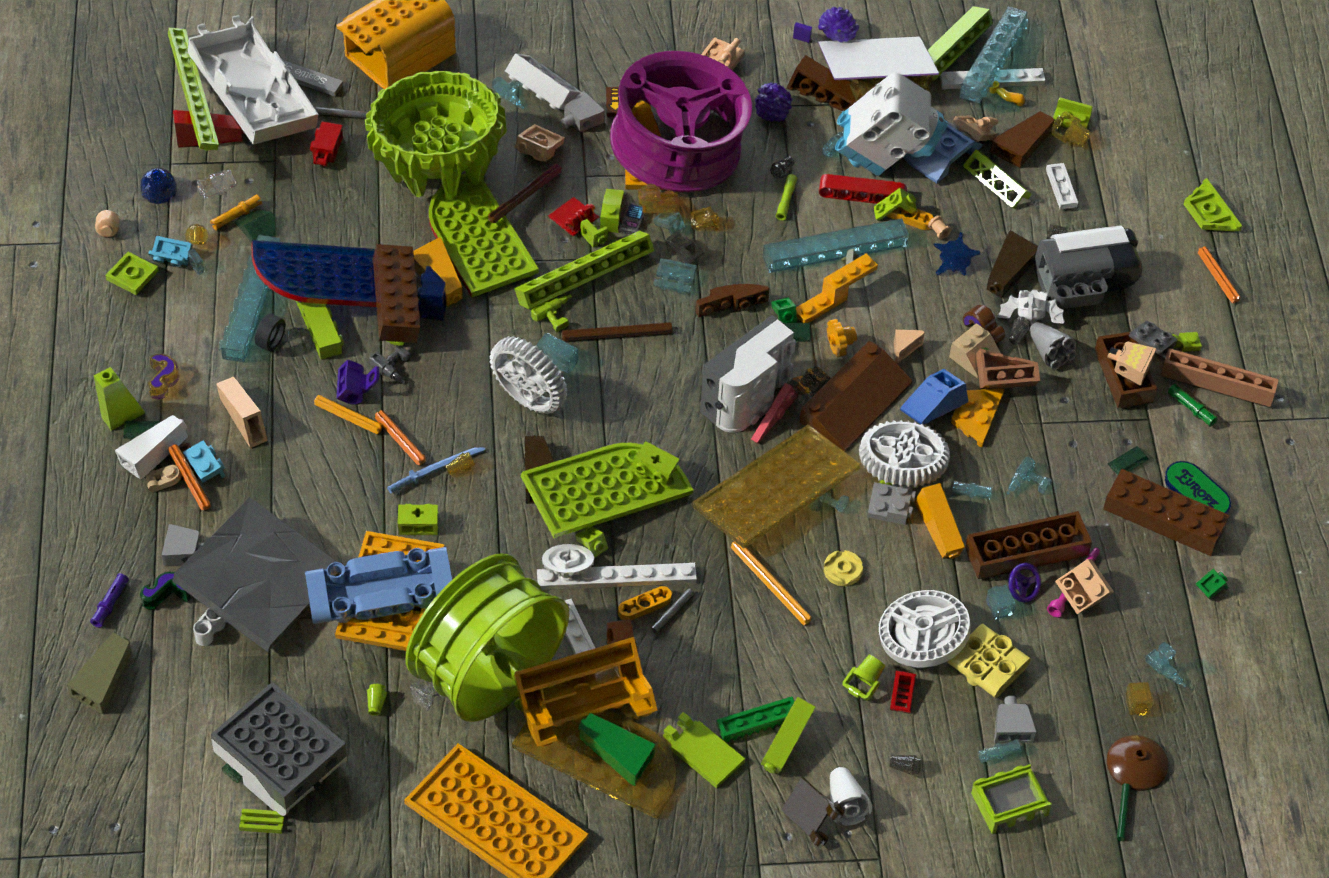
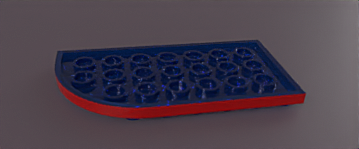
M252 240L251 250L254 269L264 284L276 293L305 303L377 307L373 267L375 249Z

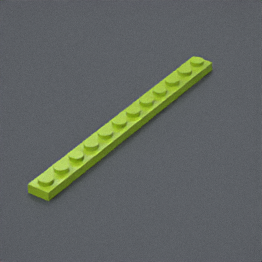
M169 28L168 37L199 148L206 151L218 150L219 143L197 66L187 53L189 45L186 29Z

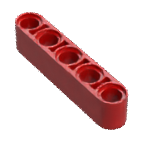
M824 174L820 178L819 195L830 199L878 204L899 188L907 192V186L901 182Z

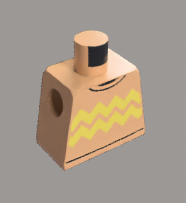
M1126 342L1122 351L1111 347L1107 358L1117 361L1115 366L1116 373L1138 385H1142L1153 362L1156 348Z

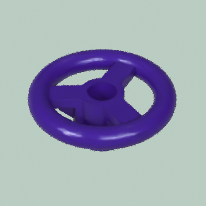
M1022 563L1017 565L1010 574L1009 590L1013 598L1019 602L1026 603L1032 601L1038 595L1041 587L1040 574L1033 565ZM1028 569L1033 573V576L1025 577L1019 571ZM1035 582L1034 590L1030 595L1026 596L1027 588H1029L1031 583Z

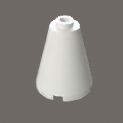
M838 767L830 773V801L845 811L841 819L837 817L834 821L836 823L837 821L842 822V825L845 826L865 820V815L868 812L869 814L872 812L871 800L847 768Z

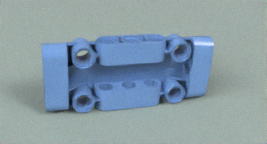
M446 547L430 549L426 552L420 548H414L409 551L408 555H405L402 551L376 554L351 559L347 562L346 566L342 563L334 562L327 569L305 571L313 624L335 620L340 623H346L352 617H356L359 620L409 612L414 606L427 608L441 590L452 581Z

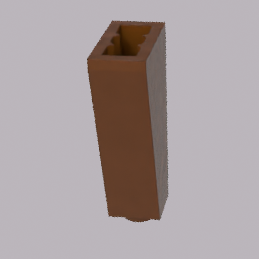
M1041 111L1037 112L995 137L991 143L990 153L1021 168L1053 131L1055 119Z

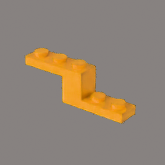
M864 254L823 279L822 293L796 307L797 318L806 325L847 301L849 286L876 271L878 264L868 254Z

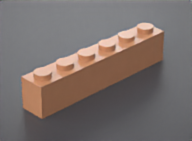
M1170 348L1168 349L1161 376L1268 407H1271L1279 381L1276 378Z

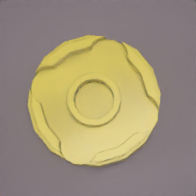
M846 550L844 552L834 551L825 560V576L831 583L838 586L853 585L862 576V561L853 552Z

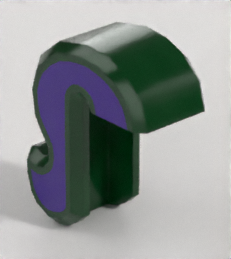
M175 572L160 574L155 579L153 587H149L147 584L140 590L142 606L149 610L155 609L173 592L186 603H188L191 596L173 582Z

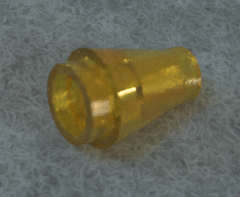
M462 452L449 464L445 465V468L451 476L471 470L475 463L469 452L465 454Z

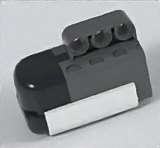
M1113 226L1052 235L1050 239L1040 240L1034 259V269L1042 292H1047V300L1055 299L1060 309L1097 305L1103 302L1106 292L1122 290L1134 285L1141 277L1143 269L1136 249L1138 240L1135 233L1129 228Z

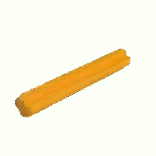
M318 395L314 400L316 406L370 432L379 434L382 430L380 423L321 395Z

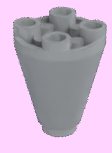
M1036 322L1030 327L1031 337L1047 366L1056 370L1069 360L1075 358L1076 342L1071 336L1040 322Z

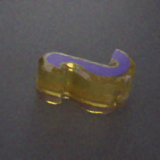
M154 354L149 357L152 369L158 371L148 382L149 393L153 399L157 400L165 398L169 394L168 388L174 386L180 377L177 362L166 354Z

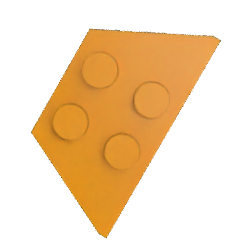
M1004 389L967 390L968 403L956 408L951 423L956 428L961 429L967 437L971 436L974 438L979 447H982L1002 399Z

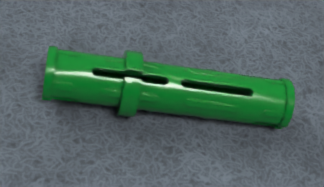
M1177 384L1169 388L1168 394L1193 413V416L1203 420L1209 427L1217 422V416L1208 411L1204 404L1197 402Z

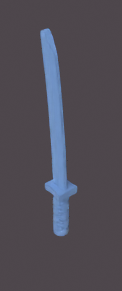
M472 448L417 472L411 470L409 471V476L388 486L387 489L390 493H393L412 482L416 485L418 479L483 453L485 448Z

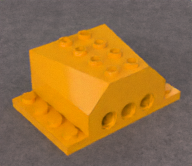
M366 531L358 558L394 551H402L405 555H408L409 551L414 548H420L426 552L430 549L445 546L444 544ZM414 606L409 612L366 620L352 617L346 623L338 622L335 638L406 651L413 630L427 608Z

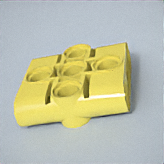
M981 624L970 634L969 640L962 651L947 661V663L964 674L969 684L980 686L994 698H997L1028 667L1031 658L1014 647L1009 637L1005 635L999 636L989 627Z

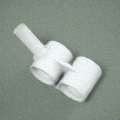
M209 608L194 624L193 628L196 643L201 646L211 644L213 634L216 631L222 630L226 623L223 618Z

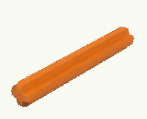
M1205 246L1199 248L1198 255L1228 299L1233 304L1239 302L1240 295L1208 248Z
M383 410L376 412L375 419L410 458L419 466L425 463L426 457Z
M177 444L168 448L169 453L202 511L211 507L210 502Z

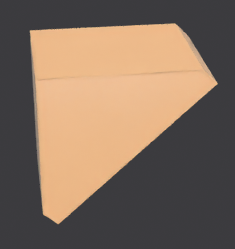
M896 329L894 355L897 364L923 344L924 331Z

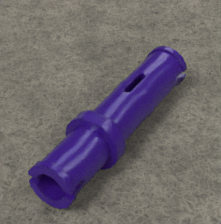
M118 573L104 599L98 603L97 610L90 619V623L93 626L101 628L106 617L112 613L116 600L129 581L126 575Z

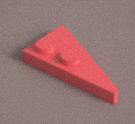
M784 384L751 438L752 441L759 444L796 400L798 394L791 385Z

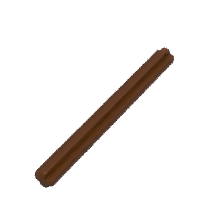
M557 163L551 166L488 214V220L496 223L560 174L562 167Z
M671 322L563 330L562 340L575 341L672 333L673 328Z

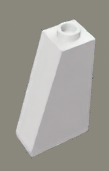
M172 415L116 449L115 452L121 466L140 480L144 478L170 454L168 450L170 446L174 444L179 446L188 438L185 422Z

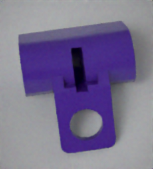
M348 359L338 369L336 399L352 405L361 403L363 393H367L378 382L379 367L375 366L365 375L364 367L361 364Z

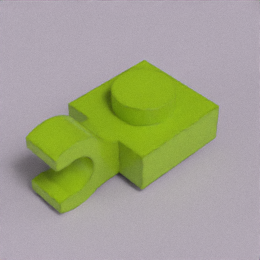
M1197 332L1179 333V336L1172 334V336L1178 339L1174 349L1181 348L1182 352L1201 350L1202 345Z

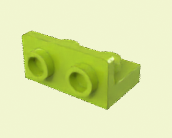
M1059 98L1053 116L1055 119L1054 124L1086 133L1093 106Z

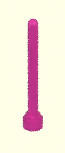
M1094 548L1086 560L1091 559L1095 561L1100 550ZM1063 592L1058 599L1051 601L1047 607L1048 613L1053 617H1060L1065 610L1067 598Z

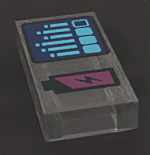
M629 203L620 225L619 233L631 235L639 231L647 207Z

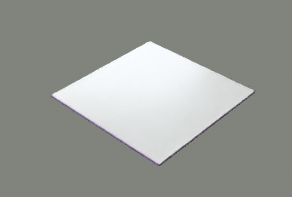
M920 37L860 39L844 41L842 43L839 41L818 42L834 80L883 78L892 73H900L903 76L939 75Z

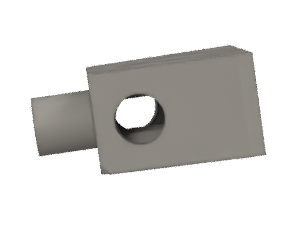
M583 91L565 105V118L561 119V125L565 129L573 126L578 132L588 130L604 123L605 110Z
M169 524L162 551L163 566H182L204 544L201 543L200 532Z
M1015 696L1006 697L1004 699L1005 704L998 706L994 743H1033L1036 729L1028 706L1026 704H1017Z

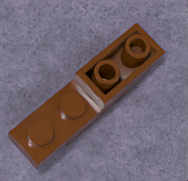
M733 284L710 289V296L696 300L695 312L698 317L731 306L735 311L747 309L750 306L768 301L770 289L768 286L758 284Z

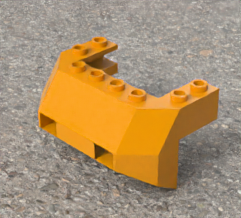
M634 637L514 672V680L529 731L537 746L546 747L558 741L551 726L557 727L570 720H581L589 715V713L598 715L603 713L604 710L610 708L618 709L627 703L631 705L637 716L645 717L651 715L652 712L658 711L653 689L642 672Z

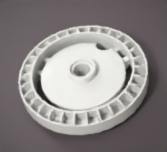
M935 590L916 591L898 598L884 611L879 623V636L885 652L898 663L911 667H931L949 661L966 646L971 633L970 618L964 604L950 594ZM959 621L958 629L955 633V622ZM895 622H897L895 626V636L897 642L900 645H898L891 637V631Z

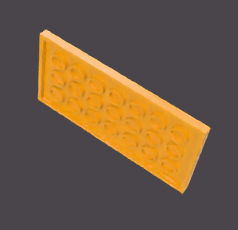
M459 743L404 799L405 805L508 878H553L589 836L587 832Z

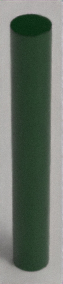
M1127 783L1122 785L1117 831L1118 841H1125L1131 788V785Z

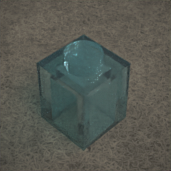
M1007 585L995 586L988 590L986 602L995 620L1014 614L1016 603Z

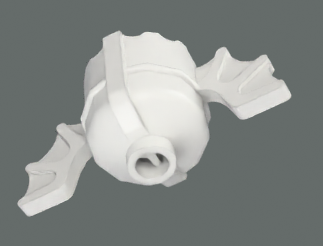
M1020 290L1018 298L1011 295L1008 302L1000 305L1001 311L998 314V318H1010L1014 309L1018 308L1017 313L1025 320V324L1033 325L1037 320L1044 318L1047 311L1053 323L1065 322L1063 319L1064 310L1057 306L1056 300L1048 301L1047 292L1039 293L1037 290H1032L1031 292Z

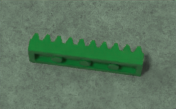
M791 696L716 720V726L723 741L726 743L730 739L736 740L738 736L741 738L745 734L750 736L754 731L756 733H759L761 729L766 731L768 727L774 728L777 724L779 726L783 724L795 700Z

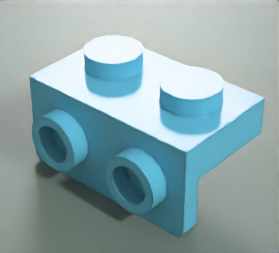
M156 236L153 250H149V255L153 261L158 263L167 261L177 267H181V265L188 266L193 244Z
M204 440L183 452L202 483L217 474H220L222 478L225 477L223 469H225L224 464L220 458L215 459L216 452L211 445L207 446Z

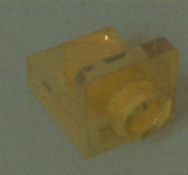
M711 206L691 212V227L693 230L711 226L714 231L718 230L719 215L713 211Z

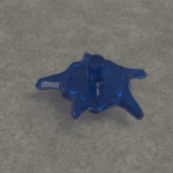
M960 232L958 239L955 241H949L947 244L934 243V246L941 251L939 256L942 260V265L936 271V274L940 275L947 270H952L953 272L960 271L965 276L966 268L971 264V258L980 255L981 252L969 248L963 242V232Z

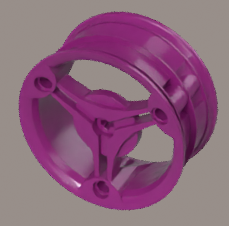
M663 51L650 54L633 63L625 71L618 90L619 106L617 115L612 122L610 130L611 147L619 163L631 175L644 183L675 192L706 190L719 185L729 178L738 166L741 157L743 131L747 127L752 113L751 96L740 77L715 59L687 51ZM638 102H646L656 108L659 118L665 124L674 128L677 137L670 141L653 134L638 122L631 110ZM710 110H713L727 122L732 131L727 136L708 143L701 138L695 137L694 133L695 129L702 127L708 121ZM684 131H688V136H684Z

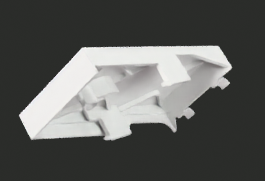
M239 15L233 16L232 21L235 27L211 33L207 31L205 23L198 25V31L201 35L189 38L187 53L253 145L316 128L318 113L278 53L270 51L255 28L253 16L246 24L240 21Z

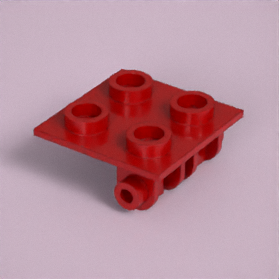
M575 197L548 215L551 220L572 236L581 231L582 221L588 219L592 223L599 218L594 213L595 206L593 204L584 205Z

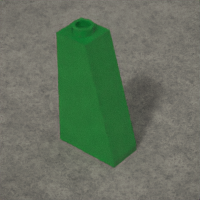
M589 713L586 719L583 718L579 724L580 740L631 785L636 786L655 756L656 744L592 713Z

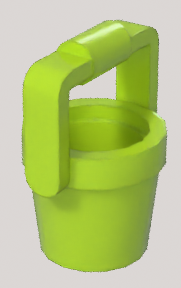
M869 654L858 668L853 667L842 684L848 689V693L858 699L861 697L868 701L880 686L878 679L885 668V664ZM854 675L871 686L866 695L856 687L848 685Z

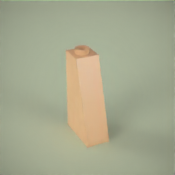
M231 377L217 383L220 399L248 446L252 448L268 441L261 411L238 381Z

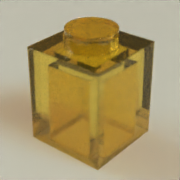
M1128 683L1125 696L1129 714H1137L1139 716L1150 714L1153 701L1149 683Z

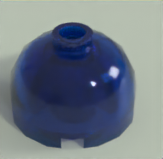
M152 168L142 176L140 182L141 194L143 198H147L148 202L155 204L166 203L169 198L176 195V180L168 170Z

